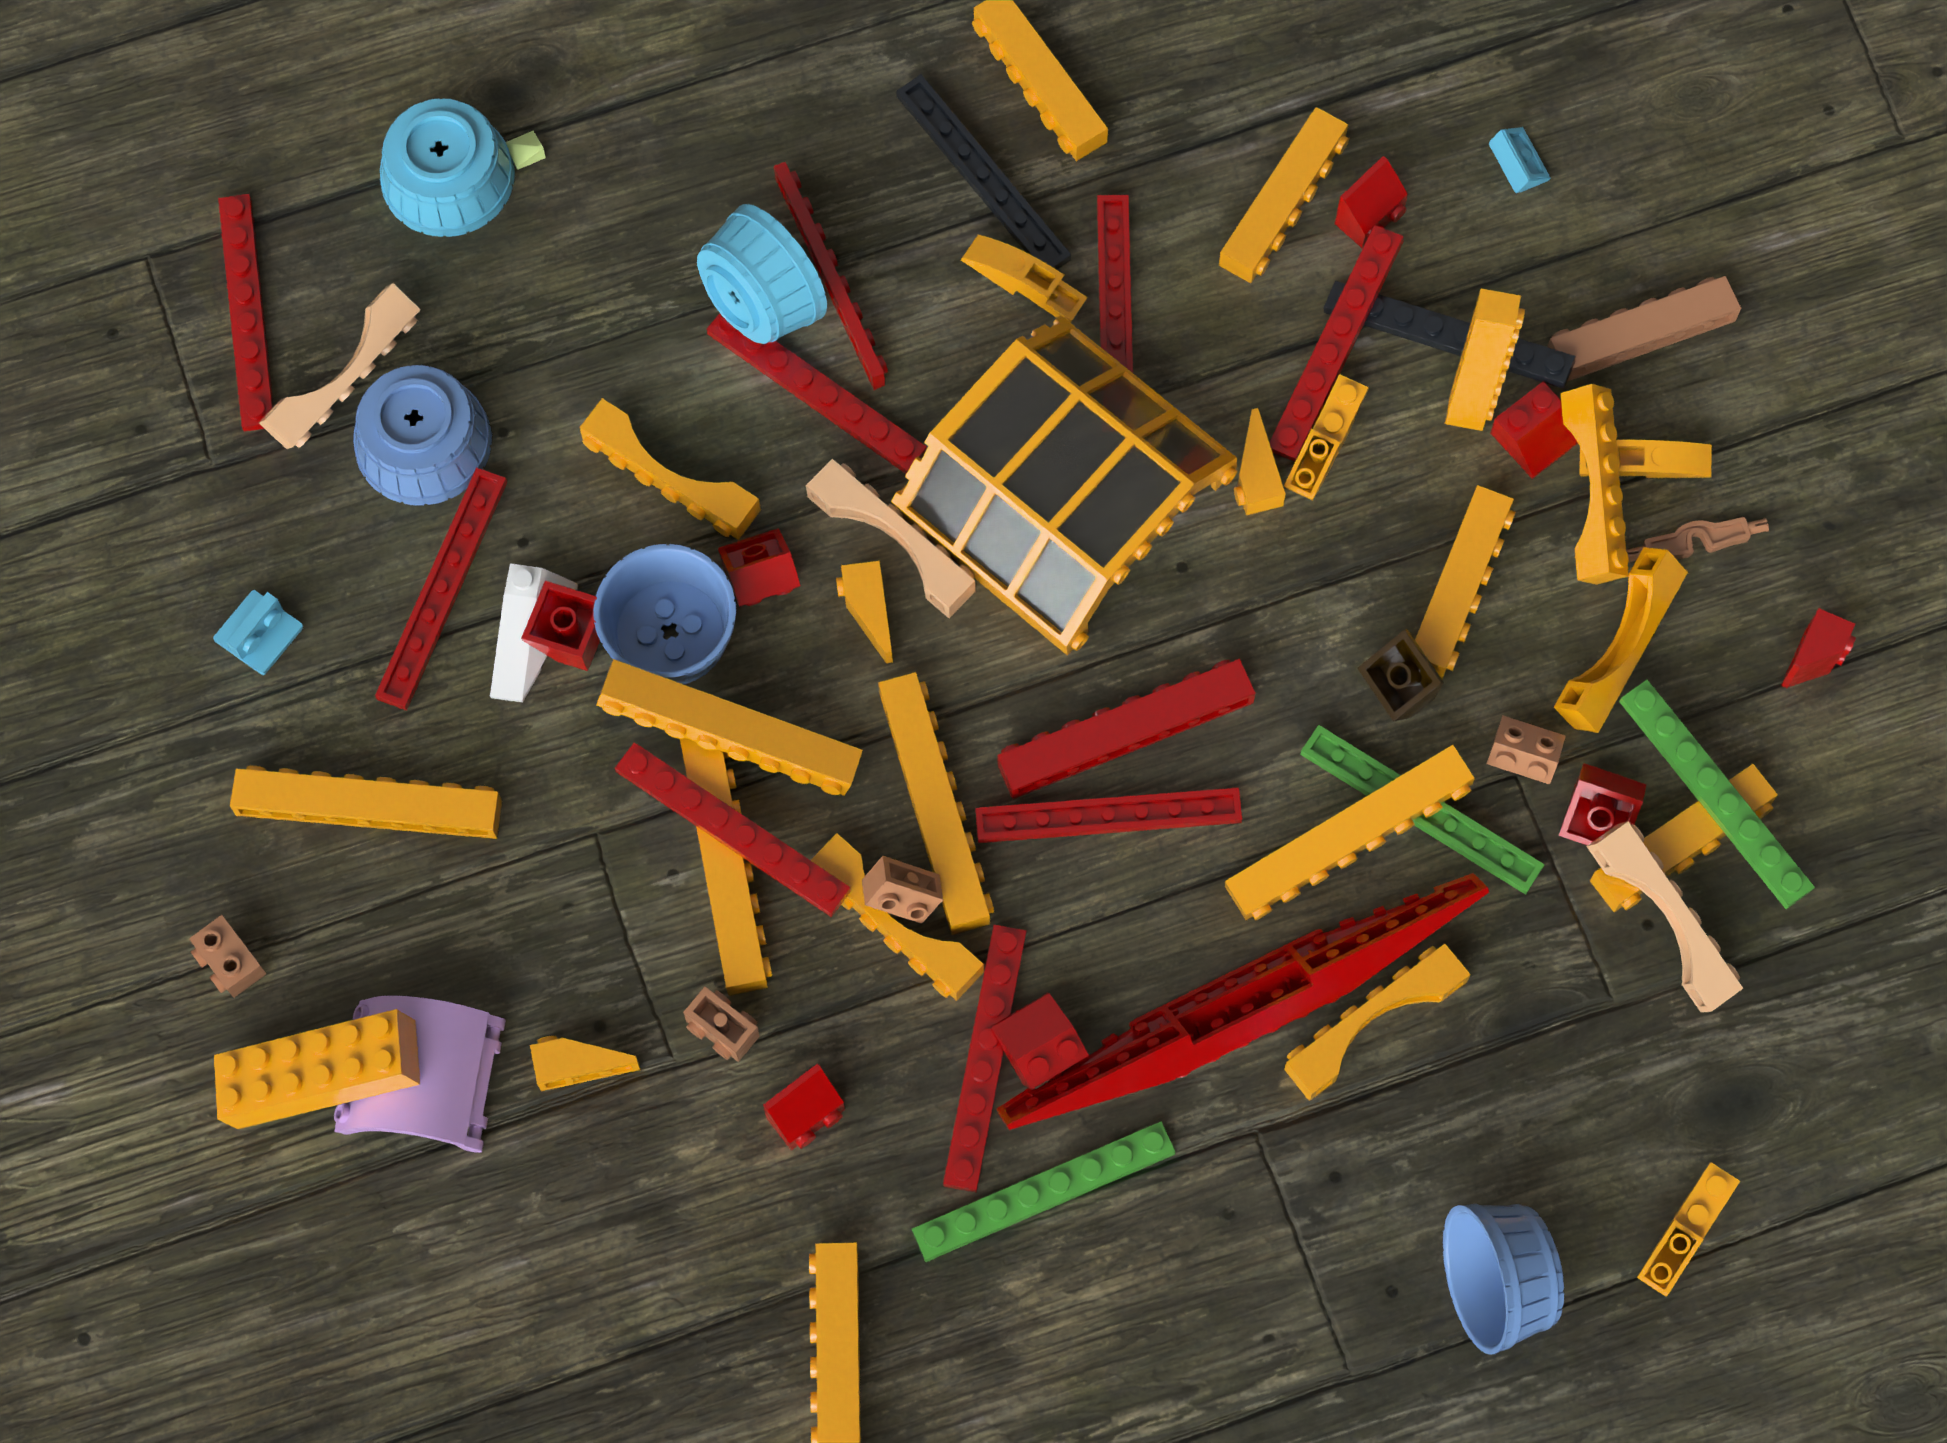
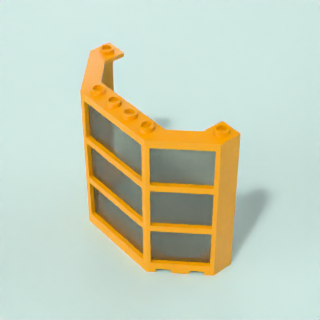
M1060 316L1054 320L1051 328L1044 324L1033 330L1031 333L1032 338L1028 340L1024 336L1017 338L938 423L924 442L928 445L922 459L919 456L915 458L905 476L909 480L901 491L899 490L895 493L891 503L901 511L903 519L911 526L913 524L918 525L926 533L927 539L935 546L939 544L944 547L955 563L959 566L961 564L966 566L979 583L1068 656L1073 649L1078 651L1088 640V622L1107 591L1114 583L1119 585L1125 580L1131 570L1129 566L1136 559L1140 561L1149 553L1152 548L1150 543L1158 534L1162 537L1170 530L1174 523L1172 519L1179 511L1184 513L1189 509L1195 500L1194 494L1210 484L1211 488L1215 491L1222 484L1227 486L1234 479L1238 471L1236 470L1237 457L1063 316Z

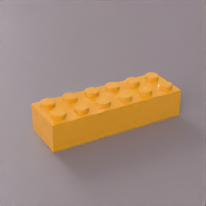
M398 1009L216 1054L214 1055L217 1119L236 1129H241L420 1085L416 1021Z

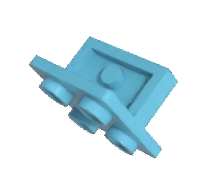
M252 590L214 635L213 639L217 644L259 674L265 675L302 631L303 625L285 612L278 599L267 592L263 596L256 590Z

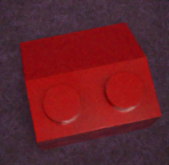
M1381 157L1339 199L1335 225L1361 248L1364 247L1374 225L1384 228L1390 221L1397 222L1407 210L1405 205L1408 193L1387 158Z
M1544 381L1497 416L1490 432L1532 479L1578 444L1573 434L1563 424L1561 400Z
M779 528L718 548L725 572L739 606L755 605L764 598L773 595H786L793 591L794 588L801 586L791 552Z
M545 581L521 637L522 641L557 662L588 671L600 643L594 624L596 621L594 620L593 611L594 602L597 600V597Z
M1818 608L1804 631L1781 686L1789 688L1829 674L1835 664L1841 666L1856 640V637L1851 635L1855 624Z
M1583 763L1559 836L1588 846L1617 824L1628 821L1631 825H1634L1644 800L1647 784Z
M1050 993L1044 994L991 1026L1021 1083L1031 1090L1089 1056L1073 1025Z
M818 1063L763 1104L768 1122L791 1151L797 1146L802 1149L816 1138L815 1132L824 1125L827 1128L835 1125L843 1117L841 1112L845 1110L843 1100Z

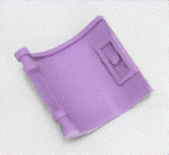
M378 996L359 1001V1005L354 1011L353 1020L398 1009L415 1019L420 1085L337 1105L334 1112V1120L336 1122L334 1132L345 1135L364 1131L402 1133L454 1144L470 1152H482L484 1141L481 1140L482 1130L486 1129L488 1118L483 1116L493 1057L494 1054L500 1053L502 1043L499 1041L500 1031H504L506 1020L475 1008L428 998Z

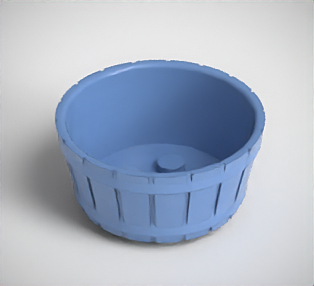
M412 365L400 367L384 374L367 389L358 405L353 442L359 469L363 476H366L367 482L376 491L399 503L431 505L447 501L448 498H453L467 489L476 467L483 470V466L485 467L489 459L492 433L487 414L478 399L456 378L434 367ZM412 410H418V414L423 416V421H417L416 426H410V421L405 420V416L411 415Z
M658 544L645 547V549L641 548L628 554L606 574L607 577L603 578L598 588L597 600L594 602L593 611L597 635L612 659L681 684H687L699 679L717 664L733 633L736 602H734L735 596L729 579L727 580V576L715 562H712L705 554L695 549L691 550L689 547L674 544ZM672 623L676 624L675 630L679 635L676 638L671 636L668 640L664 639V632L661 628L664 625L669 627Z
M1469 1204L1453 1207L1447 1215L1443 1231L1444 1267L1455 1310L1462 1322L1463 1328L1476 1347L1486 1354H1495L1507 1350L1514 1344L1538 1332L1546 1331L1555 1325L1561 1317L1564 1304L1563 1272L1556 1245L1539 1214L1532 1208L1519 1204L1509 1206Z

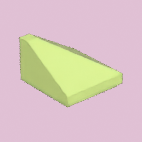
M534 131L505 142L517 170L546 158L544 148Z

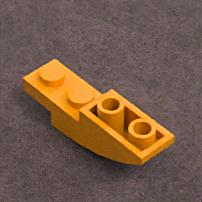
M978 234L961 259V261L1010 294L1014 295L1018 291L1056 318L1063 316L1070 323L1088 298L1062 281L1064 274L1052 266L1016 247L993 238Z
M1339 374L1313 429H1311L1284 484V488L1312 501L1314 500L1351 430L1369 387Z
M1616 440L1617 457L1620 462L1619 476H1646V478L1712 477L1711 444L1662 440ZM1580 447V476H1589L1587 462Z
M1710 1162L1667 1227L1637 1278L1667 1297L1740 1183V1180Z

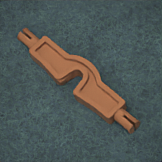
M1745 517L1719 523L1703 520L1692 521L1679 527L1675 533L1648 538L1644 541L1643 546L1626 549L1629 558L1628 563L1637 560L1643 547L1669 550L1676 559H1684L1692 556L1694 552L1692 537H1699L1705 550L1712 553L1732 545L1748 542L1752 534L1768 532L1769 526L1766 524V518L1747 522Z

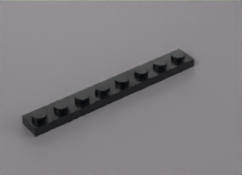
M921 74L896 91V97L1026 253L1038 258L1056 270L1071 261L1070 252Z
M1334 282L1324 305V313L1332 314L1346 285L1345 283ZM1378 294L1364 326L1461 356L1471 323ZM1518 338L1507 371L1537 381H1544L1547 384L1564 389L1575 364L1576 356Z

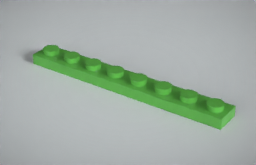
M1646 680L1621 697L1619 701L1784 908L1788 909L1815 888L1651 683Z
M1320 725L1317 726L1300 754L1366 796L1401 776ZM1445 802L1441 803L1443 808L1434 815L1426 818L1423 814L1413 820L1414 826L1525 895L1545 865Z
M1161 1121L912 1228V1232L925 1262H928L1175 1155V1150Z

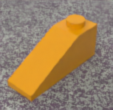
M1258 408L1251 411L1238 485L1234 487L1236 502L1238 506L1243 505L1246 515L1282 507L1285 500V491Z
M880 561L842 565V577H836L838 597L845 596L847 609L886 663H893Z
M546 1036L538 1039L537 1044L530 1045L536 1081L541 1091L640 1070L639 1062L634 1055L566 1038L557 1039V1036Z

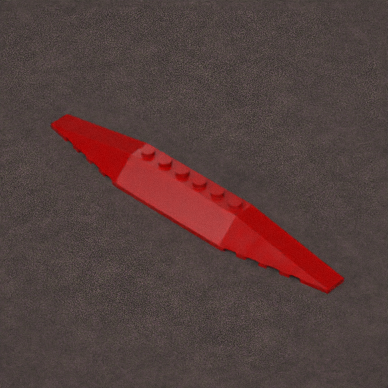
M1472 873L1433 887L1435 892L1428 896L1419 898L1418 894L1403 898L1404 904L1395 908L1385 910L1384 906L1373 909V916L1356 922L1353 917L1340 921V928L1323 933L1322 929L1312 931L1134 1019L1129 1023L1131 1029L1118 1037L1114 1033L1101 1041L1103 1047L1064 1072L1050 1078L1041 1087L1032 1090L1027 1088L996 1108L1007 1128L1011 1130L1187 1076L1191 1071L1207 1063L1215 1062L1221 1056L1237 1048L1245 1047L1251 1041L1267 1033L1277 1031L1281 1026L1298 1018H1303L1326 1004L1336 1002L1340 997L1352 992L1489 893V889Z

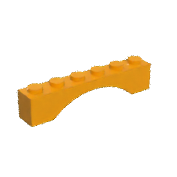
M1589 384L1560 394L1563 424L1580 445L1587 462L1590 478L1588 515L1582 535L1575 547L1577 580L1597 585L1629 577V558L1625 543L1626 526L1622 511L1623 494L1620 489L1619 479L1620 462L1617 457L1616 447L1617 431L1614 426V399L1611 389Z
M603 398L579 427L583 439L582 442L588 449L595 453L603 452L609 456L608 459L613 465L622 470L625 467L631 470L642 484L646 486L654 485L661 490V494L672 503L679 501L687 507V511L699 520L707 519L713 523L714 529L725 537L732 535L739 540L761 511L759 498L734 482L713 483L696 481L680 476L663 467L640 444L632 429L628 414Z
M1643 547L1629 572L1626 607L1613 642L1592 668L1567 682L1554 705V708L1574 729L1599 733L1688 572L1669 550Z
M838 833L811 859L812 862L851 887V892L841 905L847 910L854 908L861 915L859 920L865 927L872 932L877 929L886 937L883 940L884 943L896 954L900 951L910 959L908 964L919 975L923 976L926 973L935 981L932 984L933 987L945 998L950 995L957 1001L984 973V964L960 942L941 941L922 936L904 927L887 912L866 906L862 879L865 877L861 854Z
M1443 944L1438 949L1434 946L1428 948L1418 957L1421 962L1411 969L1408 965L1400 969L1392 977L1393 983L1385 989L1382 985L1376 987L1366 996L1368 1001L1359 1008L1356 1005L1351 1006L1340 1015L1341 1022L1333 1028L1329 1024L1324 1026L1313 1036L1315 1039L1313 1043L1306 1048L1301 1044L1287 1055L1289 1061L1286 1062L1284 1070L1309 1101L1336 1082L1341 1062L1348 1046L1356 1035L1372 1020L1389 1010L1403 1005L1420 1002H1442L1467 983L1470 973L1446 944Z

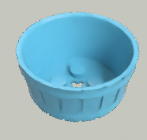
M431 99L408 108L397 117L386 133L380 165L381 189L391 212L409 228L431 236H459L486 225L488 221H491L503 209V205L507 203L511 195L512 184L514 185V162L503 137L480 111L468 104L452 99ZM441 141L443 146L448 145V150L443 151V156L437 157L436 152H430V148L435 147V142Z
M750 204L739 206L735 212L728 216L726 222L711 240L703 245L697 256V266L701 280L714 306L734 328L756 343L766 344L774 342L781 336L803 326L813 324L826 314L827 299L824 287L809 257H807V254L788 230L769 213L761 210L759 207Z

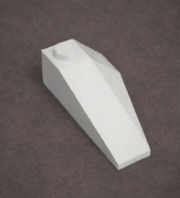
M510 564L501 612L490 692L491 698L523 703L547 658V655L521 639L545 581L578 590L577 583L543 568Z

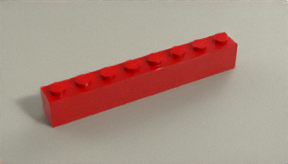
M1229 659L1223 660L1215 664L1210 671L1202 674L1199 671L1190 673L1182 679V682L1172 686L1169 683L1160 685L1152 691V694L1142 698L1139 695L1132 696L1123 701L1122 706L1112 710L1109 707L1102 708L1094 712L1092 718L1082 722L1079 719L1072 720L1064 724L1061 730L1051 734L1048 731L1039 733L1031 739V742L1020 746L1018 743L1009 745L1001 750V754L997 755V765L1013 800L1254 703L1255 691L1240 659L1233 662Z

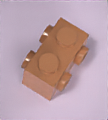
M1502 715L1487 764L1550 785L1566 736Z
M882 856L862 879L866 906L921 924L943 900L939 874Z
M223 915L189 938L195 946L191 954L202 968L207 964L210 966L214 974L209 978L221 993L228 990L232 997L235 998L266 975V972Z
M704 987L683 1012L686 1022L689 1023L686 1028L701 1040L704 1036L714 1043L712 1048L726 1060L732 1057L739 1062L760 1037L758 1027L756 1026L758 1023L745 1011L739 1013L730 1006L732 1004L731 1001L717 990L713 993Z

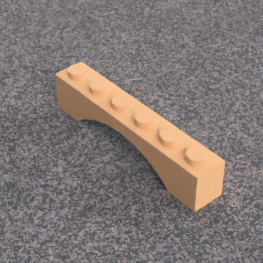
M394 283L386 286L365 308L364 327L359 345L343 371L328 384L316 391L281 399L259 424L286 449L292 448L295 445L300 448L312 435L308 430L316 422L320 425L324 423L333 413L330 407L337 399L343 402L355 389L351 384L359 376L364 379L375 368L376 365L373 363V360L380 353L385 356L397 344L394 338L402 330L406 334L417 323L418 320L414 316L421 309Z
M831 459L806 485L807 497L830 517L848 518L865 522L881 529L894 538L908 552L917 566L923 582L925 598L949 619L975 593L974 574L966 566L955 564L950 559L951 555L944 547L939 544L934 546L928 541L926 533L918 525L913 524L911 526L908 524L896 506L893 504L887 506L879 499L880 495L871 485L867 483L865 485L861 484L856 479V474L846 464L842 463L839 465L835 460Z
M1628 821L1617 824L1589 844L1587 848L1605 874L1620 878L1639 888L1665 914L1674 930L1680 948L1682 986L1700 1012H1712L1743 989L1738 981L1740 980L1738 972L1731 964H1726L1719 954L1721 948L1716 940L1710 935L1707 936L1700 926L1702 921L1699 915L1692 908H1688L1681 899L1683 896L1681 889L1673 880H1668L1662 871L1664 866L1659 857L1653 852L1650 853L1644 845V836L1641 831Z

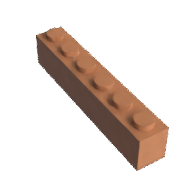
M1726 276L1718 279L1710 277L1702 280L1693 288L1687 290L1684 287L1678 288L1662 299L1650 298L1645 300L1639 307L1634 309H1619L1606 319L1600 321L1598 319H1591L1575 330H1560L1550 338L1548 348L1576 356L1575 364L1568 379L1570 381L1736 321L1741 307Z

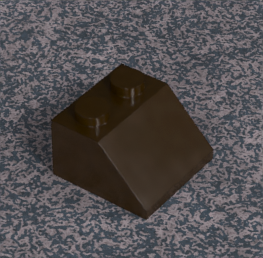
M1404 629L1358 667V670L1393 721L1412 718L1435 699L1444 684L1408 629Z

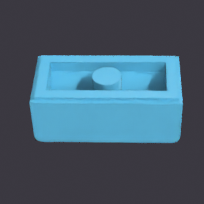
M1523 127L1502 129L1490 140L1489 146L1515 193L1523 192L1551 179Z

